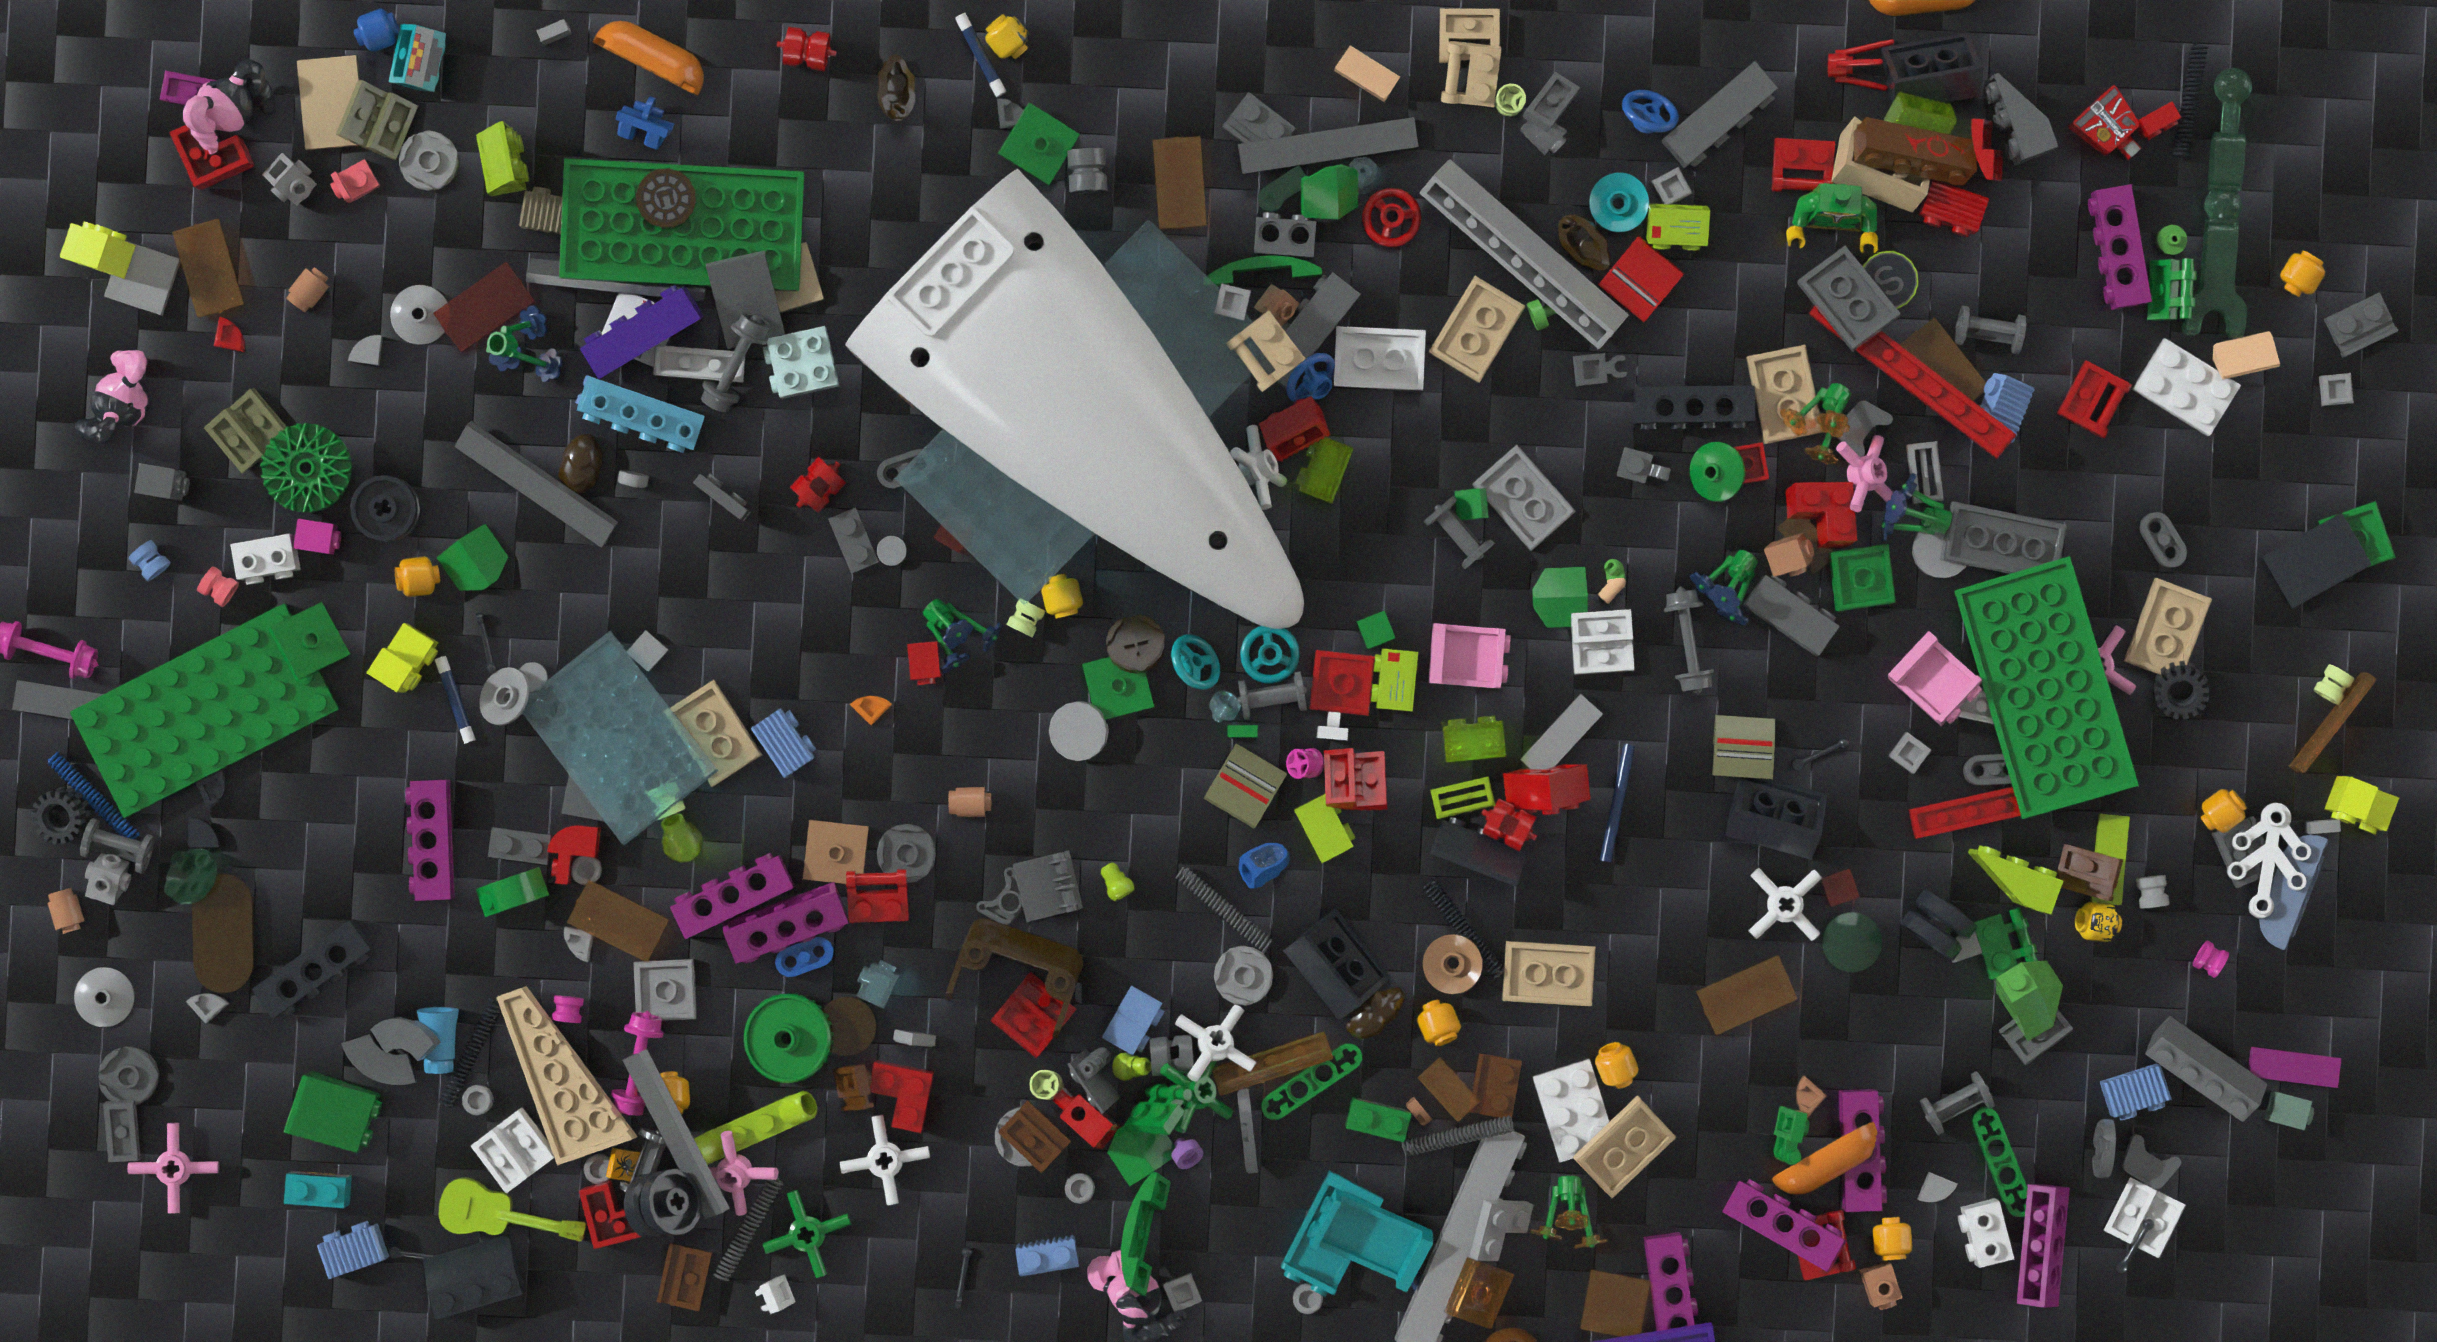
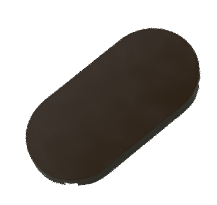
M224 873L212 875L198 885L192 899L193 965L195 974L203 986L214 992L229 993L238 990L246 984L254 972V901L249 887L235 875Z

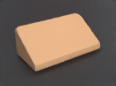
M1349 46L1334 70L1383 102L1386 101L1400 79V76L1352 46Z
M2269 331L2216 343L2213 346V361L2222 380L2280 367L2273 336Z

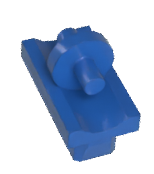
M652 96L648 98L646 103L636 100L633 108L624 105L622 110L617 112L615 119L619 121L618 136L633 140L637 128L645 130L647 134L644 145L655 150L661 147L665 138L672 132L674 123L660 119L663 117L664 110L655 107L656 98Z

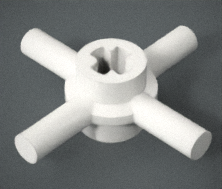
M1251 425L1246 428L1250 452L1246 453L1240 448L1235 447L1231 450L1230 455L1239 462V469L1248 485L1256 484L1259 505L1262 510H1266L1272 507L1268 482L1270 481L1279 487H1283L1287 479L1278 473V463L1273 453L1268 449L1262 451L1258 427Z
M1760 868L1750 875L1769 895L1767 901L1769 912L1749 930L1756 939L1777 920L1781 922L1793 921L1811 941L1820 934L1801 913L1803 910L1802 896L1822 879L1815 870L1811 871L1794 888L1787 886L1778 888ZM1781 898H1791L1792 902L1789 905L1792 908L1789 911L1785 909L1780 911L1779 906L1782 904L1779 903V900Z
M1234 1005L1220 1026H1209L1204 1029L1182 1014L1177 1019L1175 1025L1198 1039V1048L1201 1055L1187 1075L1192 1081L1197 1082L1211 1061L1229 1058L1249 1072L1256 1065V1061L1233 1047L1234 1041L1230 1032L1244 1012L1240 1006ZM1214 1040L1219 1042L1218 1046L1212 1044Z
M872 1116L876 1145L870 1149L867 1157L841 1161V1173L870 1169L874 1175L881 1177L883 1180L887 1205L897 1204L899 1202L894 1175L899 1172L904 1162L930 1158L929 1147L901 1151L895 1144L888 1142L884 1116ZM882 1152H886L887 1157L892 1156L893 1158L888 1167H883V1163L879 1164L877 1161L882 1156Z

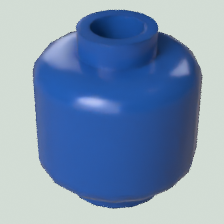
M380 8L358 17V28L353 31L359 46L365 45L369 51L377 52L396 44L400 29L392 12L387 13L384 9Z

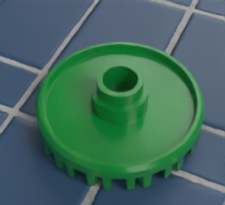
M298 423L291 427H285L283 431L280 430L277 436L270 439V444L265 447V454L261 456V459H263V462L260 464L263 474L261 478L264 479L263 484L267 487L268 494L276 502L283 505V507L302 513L322 511L335 504L346 492L352 475L351 456L345 443L333 431L320 425ZM306 462L311 465V471L307 474L302 472V465Z
M797 993L779 994L764 1000L752 1011L744 1030V1046L751 1064L760 1074L776 1082L794 1083L814 1076L816 1072L822 1069L823 1064L828 1062V1056L832 1054L830 1048L834 1044V1040H832L834 1032H831L830 1029L831 1021L827 1020L829 1015L823 1013L820 1009L822 1006L816 1005L815 1000H809L805 995H798ZM787 1032L791 1036L790 1044L784 1039Z

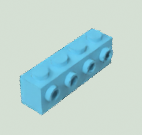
M587 377L576 410L584 413L582 419L599 424L601 419L612 423L611 429L628 434L629 429L640 432V439L655 444L657 438L667 441V448L684 453L685 448L694 450L705 417L593 377Z

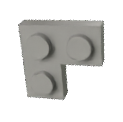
M1484 1200L1469 1257L1477 1261H1499L1505 1234L1527 1233L1534 1205L1527 1201Z

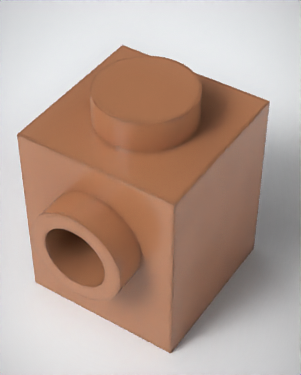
M1804 532L1771 542L1764 549L1774 577L1788 572L1790 577L1806 572V567L1813 561L1814 556L1813 545L1809 539L1806 540Z
M1886 1261L1859 1270L1869 1302L1873 1307L1879 1306L1880 1310L1891 1308L1897 1305L1896 1300L1902 1299L1891 1263Z

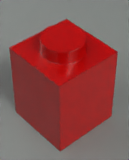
M939 642L907 644L910 679L917 680L918 685L936 684L935 678L942 677Z

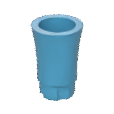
M431 1007L417 1010L419 1022L427 1026L441 1042L424 1059L425 1073L444 1074L453 1072L456 1024L459 1009Z

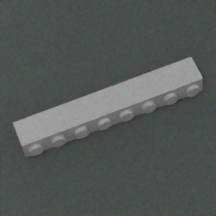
M1451 159L1434 174L1420 191L1424 198L1598 349L1604 345L1629 316Z
M1512 1131L1511 1133L1507 1132V1134L1503 1133L1502 1135L1481 1139L1394 1338L1396 1342L1442 1341L1441 1328L1444 1323L1449 1324L1455 1311V1307L1451 1305L1455 1296H1461L1465 1289L1467 1280L1463 1278L1467 1269H1473L1477 1261L1469 1256L1483 1201L1503 1200L1499 1196L1503 1186L1509 1187L1515 1173L1511 1169L1516 1158L1519 1160L1522 1158L1527 1143L1523 1142L1524 1135Z

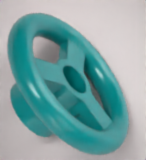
M1259 626L1245 637L1240 650L1241 663L1247 674L1254 680L1265 684L1279 683L1291 676L1298 665L1300 657L1296 639L1285 628L1272 629ZM1272 634H1277L1286 640L1290 647L1291 657L1282 654L1280 646L1273 642ZM1263 635L1264 644L1258 651V658L1251 662L1249 658L1250 647L1257 637ZM1268 648H1272L1276 652V656L1272 660H1268L1264 656V652ZM1280 663L1287 666L1283 671L1274 675H1266L1257 671L1264 664L1273 666Z
M1191 634L1183 635L1174 642L1171 658L1177 675L1187 685L1195 689L1205 690L1213 687L1220 676V663L1211 645L1201 637ZM1192 643L1197 645L1206 655L1200 656L1197 653H1193L1186 644ZM1211 664L1210 677L1205 681H1200V670L1204 665Z

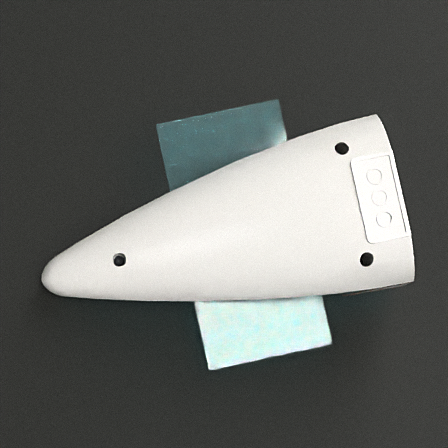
M1019 169L1014 170L975 203L885 294L845 344L851 353L906 402L942 429L894 479L1024 606L1096 535L1158 572L1260 626L1282 629L1291 627L1299 622L1304 607V597L1300 582L1246 479L1209 420V417L1252 374L1234 349L1231 351L1226 343L1251 325L1253 321L1246 314L1244 321L1214 314L1220 289L1149 219L1102 266L1096 256L1055 207ZM1250 337L1244 341V344L1261 365L1266 360V357Z

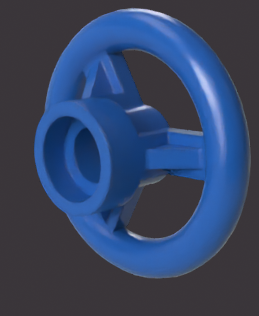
M1635 90L1628 93L1623 99L1622 108L1625 115L1640 132L1647 134L1667 132L1678 124L1679 114L1674 104L1656 92ZM1636 99H1648L1652 100L1653 102L1651 104L1647 103L1642 105L1638 103H1633L1632 101ZM1662 106L1670 115L1668 122H1665L1659 115V109Z
M1316 353L1305 358L1303 362L1296 366L1288 379L1286 391L1289 399L1296 402L1312 396L1313 399L1325 397L1332 388L1335 371L1334 359L1326 353ZM1325 362L1327 366L1326 371L1317 372L1314 369V363ZM1305 371L1303 382L1295 390L1299 377Z

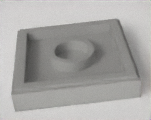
M134 244L136 247L125 279L111 275L104 297L163 316L181 259Z
M694 959L634 962L636 1012L644 1013L649 1011L651 1014L661 1017L662 1020L697 1019Z

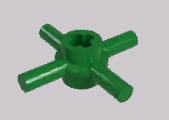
M1217 1061L1209 1063L1197 1082L1192 1081L1188 1076L1186 1077L1168 1063L1161 1067L1160 1073L1175 1084L1182 1085L1192 1091L1191 1099L1183 1102V1110L1185 1112L1174 1127L1176 1131L1185 1133L1195 1110L1203 1109L1207 1106L1226 1120L1232 1116L1233 1109L1215 1097L1216 1086L1213 1080L1210 1079Z
M791 1191L787 1193L796 1220L792 1223L789 1234L763 1243L765 1253L769 1254L793 1245L796 1249L807 1252L816 1278L825 1276L827 1272L818 1248L823 1243L826 1233L851 1225L848 1214H844L820 1222L815 1217L807 1216L799 1191ZM802 1227H806L808 1231H814V1234L811 1236L812 1241H808L806 1237H800L799 1233H802Z

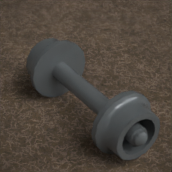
M743 312L739 320L733 321L731 325L732 330L741 336L720 381L705 380L702 385L704 392L701 400L711 407L712 410L728 412L733 403H738L740 399L739 394L730 388L752 342L764 345L769 340L767 332L770 324L761 318L759 314Z
M1680 586L1676 590L1677 593L1666 595L1667 606L1664 608V612L1678 610L1689 672L1675 675V679L1680 681L1682 692L1693 690L1694 693L1699 695L1702 688L1712 687V674L1715 673L1714 669L1700 671L1690 608L1704 605L1703 602L1699 601L1696 590L1685 591Z

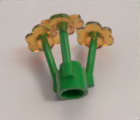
M1832 383L1828 389L1821 387L1817 396L1800 412L1791 408L1780 410V415L1784 419L1783 423L1794 434L1801 436L1808 432L1805 427L1806 421L1804 416L1821 400L1823 401L1822 407L1826 414H1819L1816 421L1821 425V431L1827 434L1822 446L1816 445L1813 448H1805V453L1809 454L1811 458L1826 464L1838 462V459L1832 454L1833 451L1828 448L1832 437H1841L1844 432L1846 433L1850 430V426L1847 424L1848 417L1842 414L1851 397V392L1841 384Z
M1578 1176L1558 1177V1186L1552 1187V1200L1546 1225H1540L1538 1230L1532 1229L1530 1233L1541 1236L1544 1239L1562 1241V1236L1556 1235L1557 1230L1552 1228L1558 1200L1561 1197L1562 1203L1569 1204V1211L1558 1215L1555 1225L1560 1228L1566 1227L1568 1230H1575L1576 1228H1585L1587 1237H1583L1582 1244L1576 1245L1575 1249L1584 1247L1594 1248L1595 1245L1607 1243V1239L1600 1240L1599 1235H1593L1585 1198V1187H1582V1178ZM1580 1202L1582 1215L1579 1211L1575 1210V1203Z

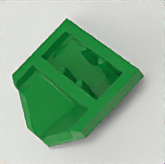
M1343 164L1325 167L1309 177L1301 178V215L1305 218L1340 219L1358 207V170L1355 167H1348Z
M486 524L457 540L437 557L459 591L486 589L499 579L504 565L509 558Z
M1585 567L1545 568L1532 589L1533 608L1547 628L1571 627V613L1588 612Z
M1124 1125L1116 1131L1107 1153L1128 1185L1131 1186L1171 1160L1172 1152L1176 1147L1168 1135L1131 1132Z

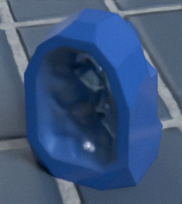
M1265 843L1247 851L1239 860V871L1242 879L1250 889L1262 887L1266 882L1279 876L1280 872L1288 866L1290 853L1283 845L1278 843Z

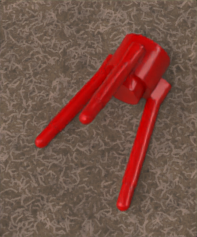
M1894 40L1875 42L1845 50H1835V53L1828 54V77H1835V83H1850L1887 91L1888 87L1886 85L1847 76V74H1852L1853 66L1881 65L1883 63L1882 59L1853 60L1852 56L1849 55L1890 46L1895 43Z

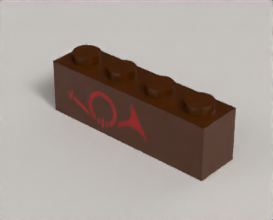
M1865 117L1853 132L1854 163L1963 186L1977 171L1976 154L1972 139Z

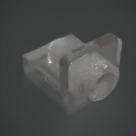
M1527 121L1520 128V131L1544 155L1549 150L1555 153L1566 142L1563 136L1567 133V130L1564 127L1561 128L1557 123L1553 125L1548 133L1530 121Z

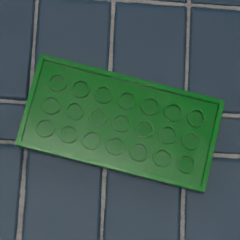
M564 158L559 279L711 287L706 263L765 250L774 290L799 291L804 172ZM670 168L681 172L691 181L695 189L696 203L692 214L685 223L675 228L661 229L651 225L642 218L636 204V192L640 182L647 174L657 169Z
M2068 556L1955 590L2022 819L2139 786L2071 557Z
M285 603L70 711L123 818H127L340 710L320 670L296 682L268 629L292 617Z

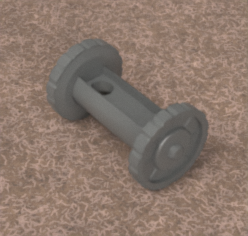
M1962 306L1956 322L1955 344L1963 345L1966 337L2011 344L2012 353L2020 354L2025 338L2026 316L2018 315L2015 323L1970 316L1969 306Z
M1453 495L1442 506L1438 504L1435 507L1436 511L1424 522L1428 526L1437 520L1468 556L1461 564L1466 569L1475 560H1481L1484 557L1483 553L1495 543L1491 539L1483 544L1479 542L1451 509L1457 501Z
M1301 671L1295 672V683L1247 690L1244 680L1238 681L1240 692L1238 703L1242 704L1244 720L1250 719V709L1283 703L1298 701L1300 710H1307L1305 700L1307 689L1303 687Z
M91 818L83 834L80 856L89 857L92 850L105 854H114L122 859L136 862L135 871L143 874L152 856L155 837L147 834L141 842L100 830V821Z
M1977 1071L1971 1074L1972 1084L1936 1103L1931 1104L1927 1098L1920 1100L1926 1114L1925 1118L1930 1122L1937 1135L1944 1133L1942 1123L1981 1103H1984L1988 1109L1995 1107L1989 1087L1985 1085Z
M640 1127L638 1134L645 1138L643 1148L631 1181L620 1182L619 1189L626 1192L631 1182L640 1175L657 1172L665 1147L667 1146L660 1131Z

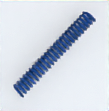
M56 752L48 759V766H51V769H55V773H58L61 779H65V783H68V786H72L75 789V793L80 792L83 795L82 799L88 801V806H92V809H95V813H98V816H102V819H105V823L112 826V830L115 829V833L130 838L137 831V829H134L127 835L133 828V825L125 830L130 825V822H127L120 828L127 819H123L116 825L123 818L121 815L114 821L120 815V812H117L110 818L117 809H113L106 815L113 808V805H111L104 811L110 802L101 807L107 801V798H104L96 805L103 798V795L93 802L100 794V792H97L91 797L96 792V788L86 795L93 788V785H90L82 792L90 784V782H87L80 788L86 782V778H84L77 784L83 778V775H80L72 782L80 774V772H77L70 778L76 771V768H74L67 774L73 768V765H70L62 772L70 762H66L59 769L66 761V758H64L57 764L63 758V755H60L53 761L60 752ZM137 832L130 839H135L136 837H138L140 835V832Z

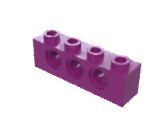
M2132 185L2092 192V198L2088 199V208L2090 215L2095 216L2097 228H2093V236L2096 246L2100 245L2102 257L2098 258L2101 275L2105 274L2107 286L2103 288L2106 304H2110L2111 310L2152 302ZM2109 211H2114L2119 215L2120 223L2118 226H2112L2108 223L2107 213ZM2114 240H2119L2124 244L2125 252L2122 256L2116 255L2112 251ZM2120 269L2126 270L2129 273L2130 282L2128 285H2123L2118 281L2117 273Z
M450 779L410 781V787H406L405 791L406 804L411 805V817H407V833L412 835V847H408L409 865H413L414 877L409 878L410 894H414L415 901L454 899ZM425 802H431L435 806V814L430 819L425 818L421 813L422 805ZM428 831L432 832L437 839L436 845L431 849L425 847L422 841L423 835ZM429 861L435 863L438 868V873L434 878H428L424 874V866Z
M772 853L766 854L756 859L757 866L746 870L743 865L729 872L730 879L719 883L716 878L701 885L703 891L694 896L689 891L674 898L676 904L671 906L670 909L684 938H690L795 888L781 855L773 857ZM755 873H761L766 878V886L762 890H756L751 885V877ZM728 886H734L739 891V899L735 903H730L724 898V890ZM701 899H707L712 904V911L707 916L701 915L697 910V903Z
M835 882L722 923L724 936L737 964L740 962H753L760 955L768 952H781L788 945L798 941L800 943L811 941L817 934L826 931L829 933L836 932L842 929L845 924H848V917ZM812 911H818L822 913V915L818 919H810L807 917V915ZM784 921L794 924L790 929H782L779 925ZM757 931L766 934L764 938L759 940L751 937Z
M1875 1089L1838 1090L1840 1138L1858 1129L1855 1125V1118L1863 1112L1869 1115V1123L1874 1122L1877 1129L1872 1155L1863 1163L1841 1175L1842 1209L1846 1212L1882 1211V1203L1887 1202L1886 1186L1881 1185V1174L1886 1172L1885 1156H1880V1144L1885 1142L1884 1126H1879V1114L1884 1113L1883 1096H1878V1091ZM1863 1172L1870 1173L1872 1178L1870 1185L1860 1188L1857 1184L1858 1176Z
M1751 1179L1747 1183L1739 1181L1722 1212L1821 1269L1830 1272L1847 1241L1841 1238L1843 1232L1830 1224H1827L1825 1228L1815 1223L1817 1217L1802 1208L1799 1213L1790 1209L1789 1205L1791 1202L1777 1194L1773 1198L1762 1193L1765 1187ZM1763 1200L1767 1204L1768 1210L1765 1216L1758 1218L1753 1214L1752 1206L1756 1201ZM1784 1215L1791 1216L1794 1221V1226L1789 1232H1782L1778 1227V1221ZM1810 1230H1815L1820 1235V1242L1815 1247L1807 1246L1804 1241L1805 1234Z
M2028 1184L2017 1304L2043 1308L2059 1306L2069 1187Z
M1679 1232L1643 1237L1657 1331L1671 1329L1670 1324L1675 1317L1685 1318V1326L1694 1325L1693 1316L1698 1315L1696 1298L1690 1297L1689 1286H1694L1692 1269H1686L1685 1257L1690 1256L1687 1238L1682 1239V1235ZM1669 1257L1675 1258L1677 1260V1268L1670 1273L1664 1272L1662 1270L1663 1261ZM1672 1287H1678L1682 1292L1681 1298L1676 1302H1669L1666 1299V1293Z

